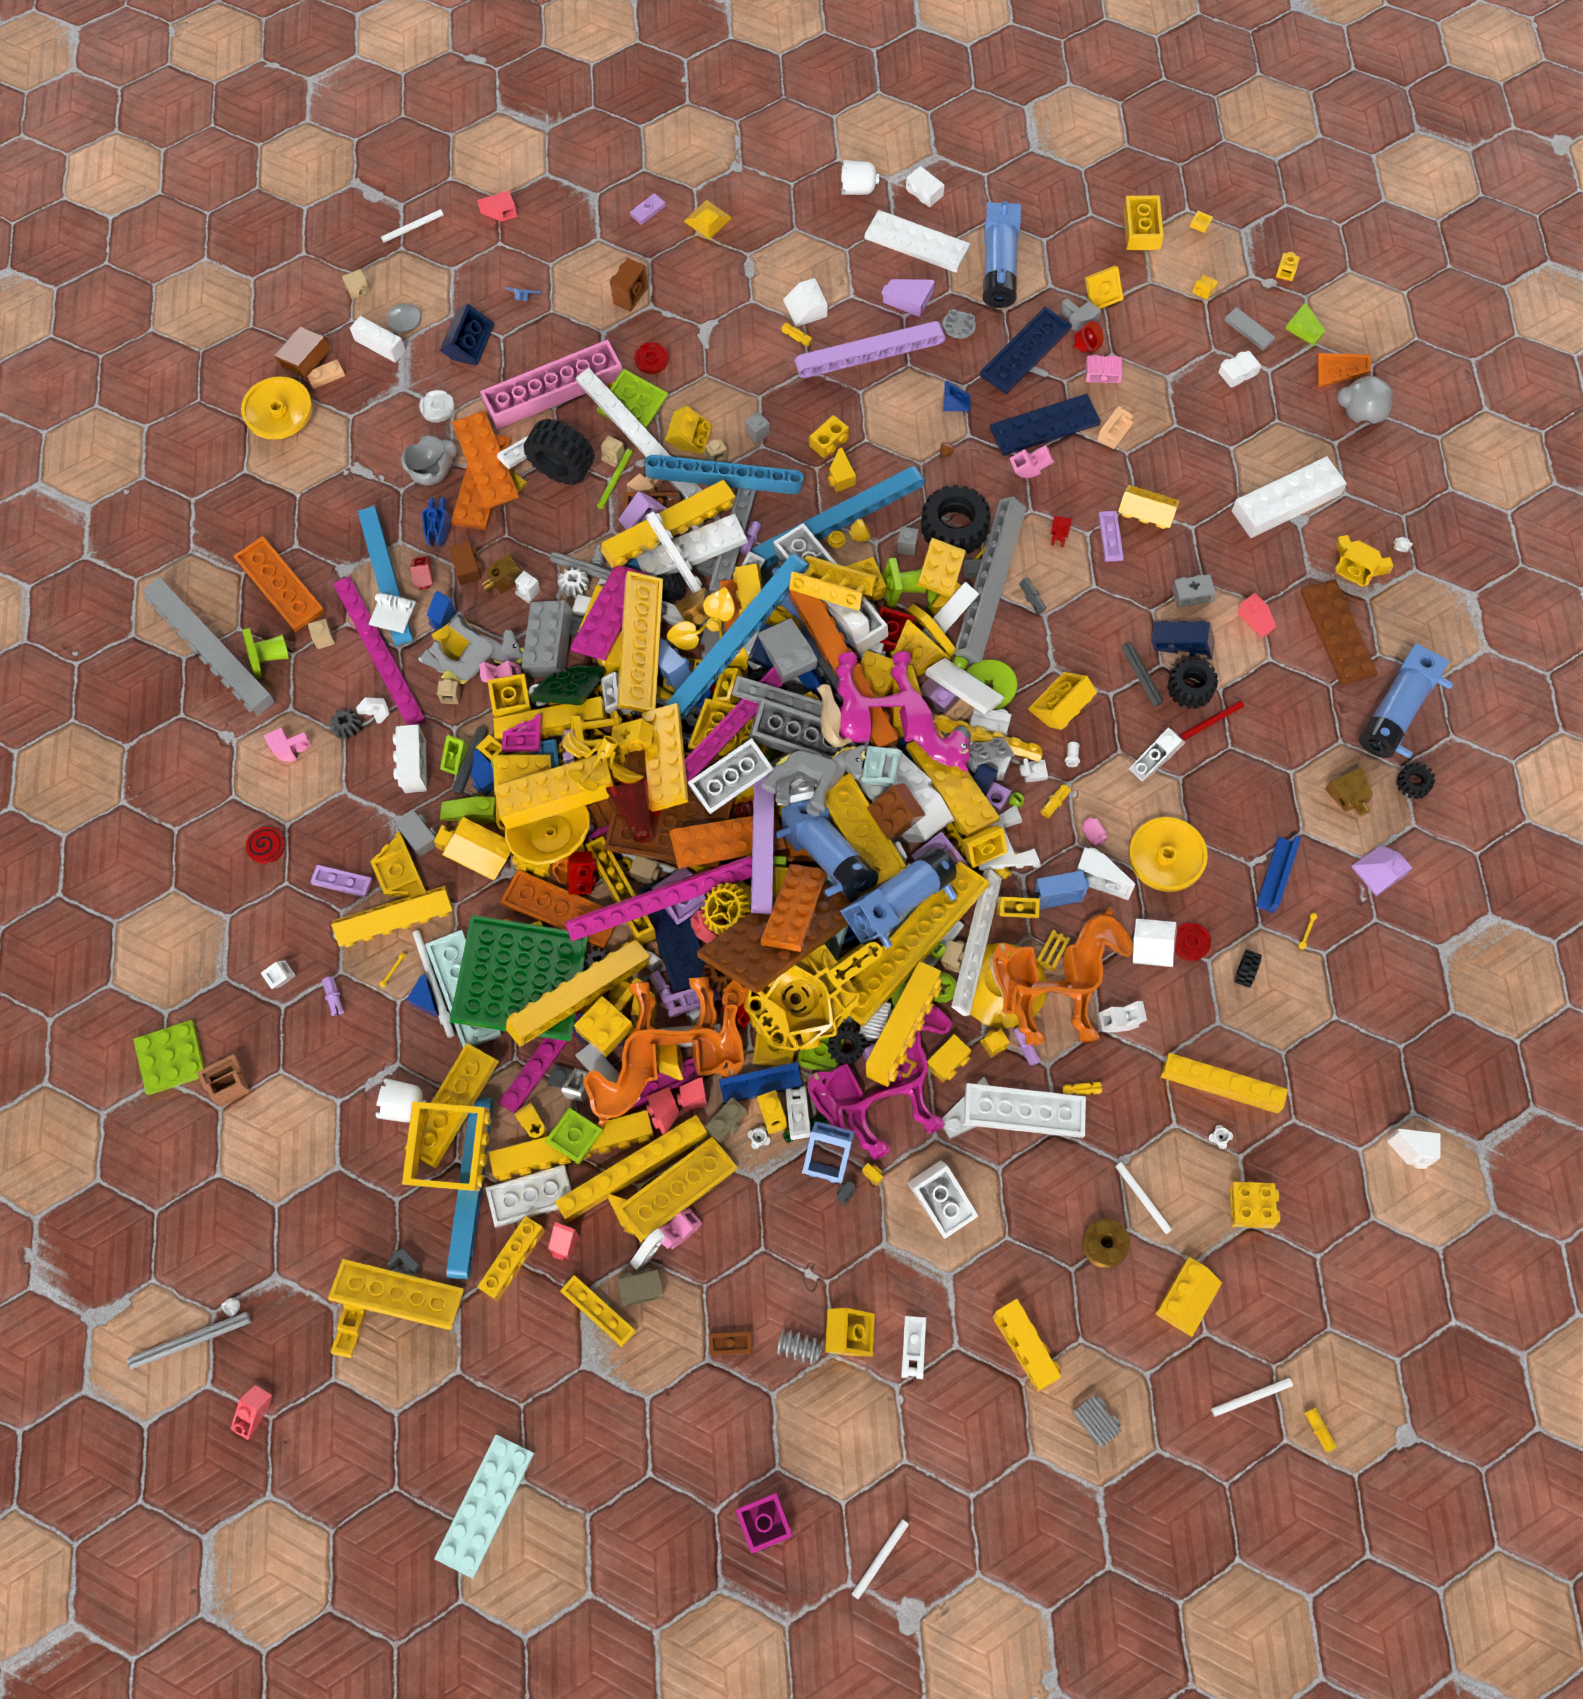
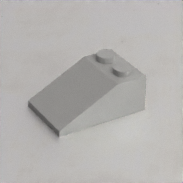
M791 618L757 633L782 683L817 667L818 660L813 650Z

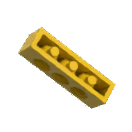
M525 1216L477 1288L496 1301H499L545 1233V1229Z

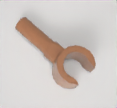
M648 942V951L655 952V955L661 959V967L665 964L657 942Z

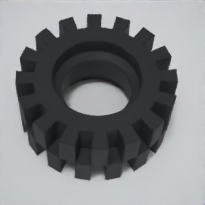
M665 573L662 576L660 574L657 575V578L663 579L662 601L667 600V602H670L672 600L676 602V599L681 600L684 597L685 582L682 577H678V575L672 576V574L666 575Z
M1412 762L1410 765L1407 764L1399 773L1396 783L1400 785L1398 787L1399 791L1404 790L1402 792L1403 795L1409 794L1407 798L1411 799L1414 796V799H1418L1420 796L1421 799L1433 788L1435 774H1430L1432 769L1429 768L1427 770L1426 764L1421 766V762H1417L1416 765L1415 762ZM1416 775L1420 777L1423 784L1421 786L1413 785L1409 781V776Z
M1245 950L1238 966L1234 983L1251 988L1261 963V954Z
M853 1027L837 1029V1035L830 1037L827 1043V1047H829L827 1050L828 1054L831 1053L832 1055L830 1058L832 1060L835 1059L836 1063L841 1062L842 1065H850L856 1062L865 1051V1041L863 1042L862 1040L864 1038L863 1035L860 1036V1032L858 1030L854 1031ZM849 1039L853 1043L852 1052H842L839 1048L840 1040Z

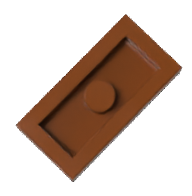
M751 1331L709 1334V1356L752 1354Z

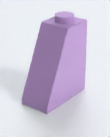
M891 279L888 285L883 287V303L920 317L934 293L935 281Z

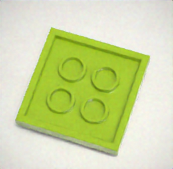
M625 369L622 370L609 389L646 430L668 398L667 392ZM598 406L597 413L610 419L607 416V414Z
M192 1020L133 1039L145 1092L148 1096L199 1079L197 1072L205 1068L195 1025Z

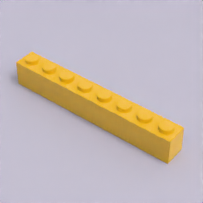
M722 480L658 513L663 520L661 524L665 530L668 529L672 537L677 534H683L690 527L699 526L707 518H714L719 512L732 508L735 495L727 483ZM645 520L602 542L601 552L610 566L614 568L616 566H623L631 558H638L648 549H655L661 542L649 522Z
M636 939L632 942H626L618 951L610 952L602 961L594 962L586 971L578 972L568 982H562L551 993L546 992L535 1003L530 1002L519 1013L511 1014L506 1022L507 1032L519 1047L523 1046L647 967L650 955Z
M648 1111L608 1120L601 1127L603 1130L602 1134L584 1159L590 1158L595 1153L600 1155L610 1153L611 1149L618 1147L619 1149H626L631 1147L633 1143L645 1144L650 1142L655 1137ZM548 1136L488 1152L493 1176L496 1180L500 1179V1181L509 1180L516 1174L524 1176L531 1174V1170H547L552 1167L551 1165L558 1163L566 1165L572 1161L545 1142Z
M697 1115L693 1116L555 1201L556 1207L565 1222L569 1223L608 1199L609 1194H616L707 1138L706 1129Z

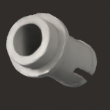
M600 545L595 546L594 556L590 563L603 567L605 564L604 555L602 552H599Z

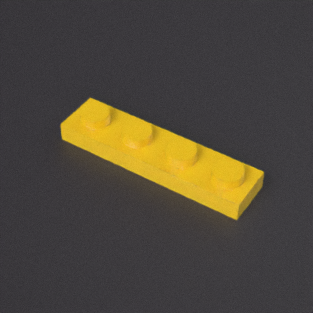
M575 1275L560 1290L564 1296L622 1348L636 1333L635 1329Z

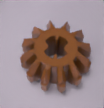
M705 965L703 968L705 972L701 975L702 977L709 978L710 988L716 987L717 993L721 991V988L724 990L733 980L711 965Z

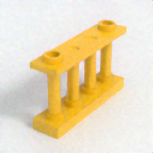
M812 556L805 558L809 568L803 574L794 571L791 573L790 590L857 611L860 610L863 593L870 596L873 595L877 576Z
M613 711L610 714L611 719L588 722L581 720L580 716H572L569 719L571 733L574 738L585 744L588 748L596 747L602 739L587 741L583 737L585 729L608 726L613 728V726L622 723L621 716H618L617 711ZM616 751L617 756H614L613 763H618L624 767L625 755L619 754ZM576 757V761L584 759L585 757ZM613 776L615 783L620 782L619 779Z

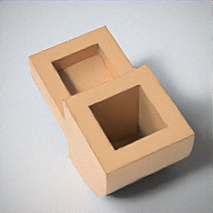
M639 473L627 483L628 492H655V487H659L664 480L651 479Z

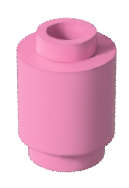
M1090 817L1082 823V831L1095 847L1102 845L1109 839L1107 837L1108 833L1098 818L1093 819Z

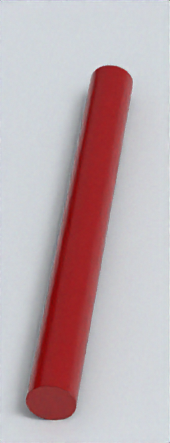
M1243 701L1236 702L1179 736L1183 740L1192 737L1243 708Z

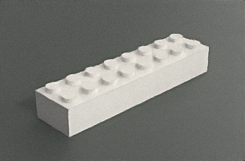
M804 523L773 542L775 554L780 560H787L790 555L795 553L804 561L807 556H812L837 564ZM862 596L860 611L869 621L870 633L853 642L829 608L827 611L829 616L835 619L836 624L849 640V646L857 655L862 654L888 637V625L864 596Z

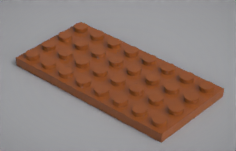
M825 883L801 952L762 946L761 938L770 914L750 913L699 949L697 956L757 994L849 925L840 910L853 901L847 899L841 891L830 897L826 896L825 890L832 886ZM778 894L772 897V909Z

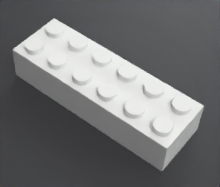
M1326 456L1236 499L1232 512L1249 537L1253 538L1342 495L1347 483Z

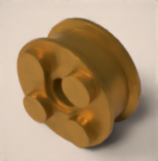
M1097 1220L1088 1227L1083 1236V1253L1097 1267H1115L1124 1260L1129 1252V1234L1125 1227L1115 1220ZM1101 1240H1109L1111 1248H1104L1101 1245Z

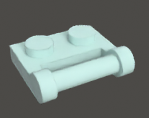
M868 746L863 777L861 779L862 784L881 785L888 788L896 785L899 759L902 757V751L899 749ZM886 757H891L888 777H883Z

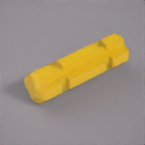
M785 322L782 326V332L785 334L789 333V336L798 342L802 341L803 345L809 346L812 343V337L807 334L804 335V332L794 326L791 327L792 325Z
M1093 1082V1084L1081 1083L1074 1084L1073 1086L1069 1084L1062 1087V1093L1067 1095H1091V1093L1100 1094L1102 1092L1101 1082Z

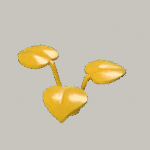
M723 587L705 599L703 608L710 618L699 630L696 631V626L693 622L682 621L671 627L667 633V639L682 650L695 648L699 643L697 634H700L705 628L713 632L718 631L719 638L721 639L723 636L722 622L728 621L734 614V602L728 589ZM745 647L742 648L726 668H738L741 671L748 667V655Z
M570 731L563 739V747L576 757L581 758L584 756L588 758L595 751H598V758L587 775L577 770H570L567 774L570 781L587 792H595L598 788L597 782L589 777L601 758L607 759L610 757L609 769L613 770L612 775L626 784H635L642 780L644 776L617 763H613L616 754L614 750L618 742L610 736H604L602 741L592 750L574 738Z

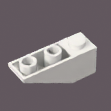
M1167 728L1129 770L1143 782L1169 760L1186 742L1172 729Z

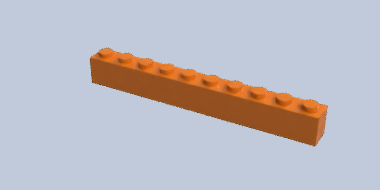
M790 590L789 599L821 656L826 659L838 678L836 668L839 666L838 657L843 653L853 651L851 648H847L845 637L842 632H838L836 621L833 617L829 616L828 608L824 601L821 602L819 598ZM858 663L852 671V680L856 689L862 696L879 698L877 695L874 696L871 683L868 679L865 680L862 675V667ZM869 707L871 719L869 742L872 747L889 748L892 745H897L899 733L895 727L892 728L888 713L886 711L883 712L881 707Z

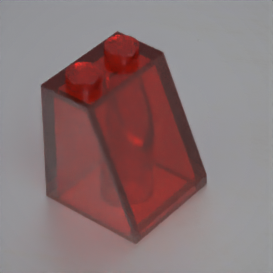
M645 782L606 787L612 808L633 840L639 843H647L650 840H654L651 810L649 809L648 791Z

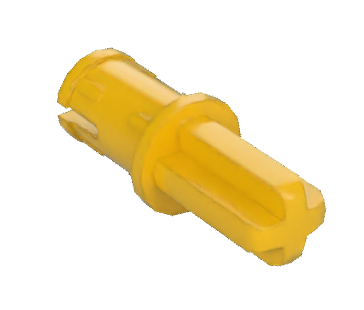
M1061 785L1056 793L1049 797L1050 800L1040 810V813L1044 817L1050 818L1054 811L1062 806V802L1069 795L1071 789L1067 785Z
M1315 1407L1305 1412L1304 1415L1314 1430L1312 1433L1316 1434L1325 1452L1336 1449L1337 1446L1327 1429L1329 1426L1325 1425L1317 1408Z

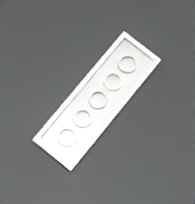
M881 210L877 211L865 233V239L956 273L970 249V243Z
M735 513L672 539L673 544L678 545L681 549L683 560H687L691 566L748 543ZM662 544L653 550L648 549L637 558L642 572L649 573V576L657 577L659 574L662 576L664 573L669 575L679 572Z
M967 1083L965 1085L963 1125L1083 1138L1085 1137L1086 1097Z

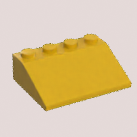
M706 698L688 749L694 750L736 705ZM754 717L718 753L719 756H727L748 741ZM755 742L763 755L766 756L770 747Z

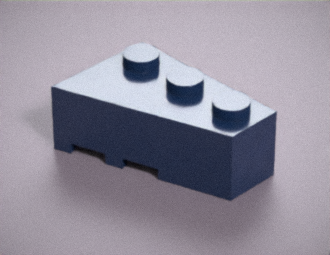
M1154 622L1152 644L1155 651L1174 654L1182 651L1190 653L1189 656L1192 657L1200 654L1206 655L1207 659L1213 660L1215 639L1210 622Z

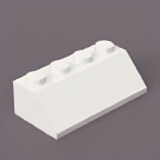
M751 738L690 780L688 785L700 803L711 814L764 778L774 769Z

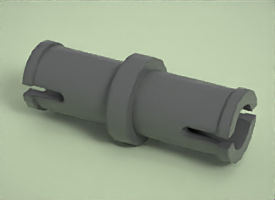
M1025 578L1020 581L1019 586L1026 595L1025 599L1031 603L1035 613L1041 614L1047 607L1039 597L1040 593L1038 590L1034 589L1030 579Z

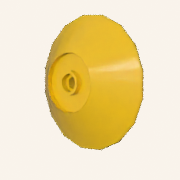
M585 805L511 829H506L505 827V841L510 852L523 862L536 865L556 863L570 856L584 842L590 829V813Z
M994 943L986 945L970 1015L984 1025L1000 1029L1018 1027L1019 1020L1015 1013H1002L1003 998L990 969V959L994 950L1000 944ZM1009 944L1015 948H1021V946ZM1037 964L1038 982H1046L1045 970L1041 965ZM1043 992L1034 998L1032 1002L1033 1018H1035L1045 1004L1047 992Z

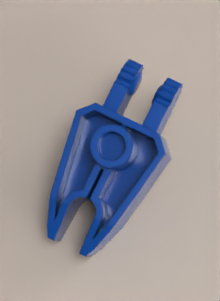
M440 497L438 508H436L435 498H429L428 508L422 511L423 533L431 547L434 546L435 538L436 543L442 547L447 539L452 517L446 512L447 502L444 497Z

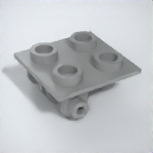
M994 738L991 741L977 742L969 746L971 753L970 761L971 763H977V765L1015 756L1004 738Z

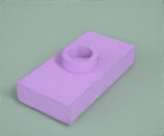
M654 193L630 212V216L643 225L666 207V203Z

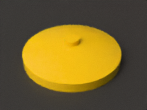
M271 377L258 382L249 389L242 401L241 414L249 430L257 436L265 439H283L296 434L307 424L312 414L313 405L307 389L300 382L289 377Z
M1160 817L1146 822L1135 832L1129 846V861L1134 873L1143 883L1159 891L1176 892L1190 887L1201 877L1207 864L1208 853L1203 837L1192 825L1177 818Z

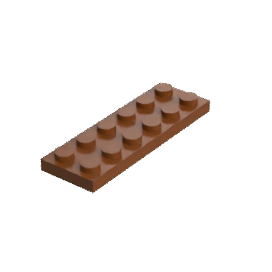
M1337 580L1302 588L1300 593L1341 686L1376 677L1378 672Z

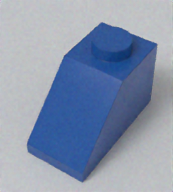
M438 590L434 593L427 612L429 625L435 630L441 629L450 623V620L456 614L452 600Z
M477 749L474 751L471 771L472 786L478 793L481 791L486 796L494 790L493 768Z

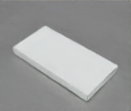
M943 658L926 670V676L984 715L1000 705L1005 698L946 658Z
M565 1164L485 1187L495 1228L522 1221L525 1216L532 1218L558 1210L555 1201L572 1191Z

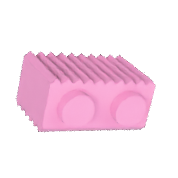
M1087 356L1085 382L1121 383V356Z

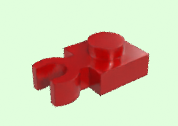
M1054 515L1050 533L1053 535L1051 546H1054V542L1058 540L1061 542V547H1064L1065 537H1068L1071 518Z

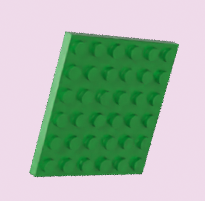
M471 915L450 1022L507 1031L506 1022L511 1014L519 1013L530 1002L535 1003L546 992L551 993L557 989L559 984L570 981L578 972L583 970L588 936L571 941L567 930ZM575 1013L546 1030L539 1037L571 1041Z

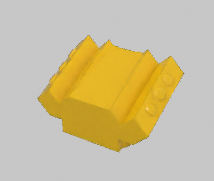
M1348 535L1337 538L1336 547L1340 555V561L1335 567V573L1364 588L1369 584L1373 576L1389 574L1394 566L1391 557L1382 558L1380 551L1361 541L1351 542Z

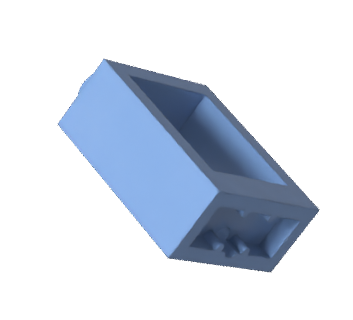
M1083 870L1037 879L1033 895L1034 898L1040 899L1039 910L1083 902L1089 888V880L1087 876H1084Z
M815 1121L802 1173L842 1184L855 1132ZM816 1140L845 1148L840 1169L811 1161Z

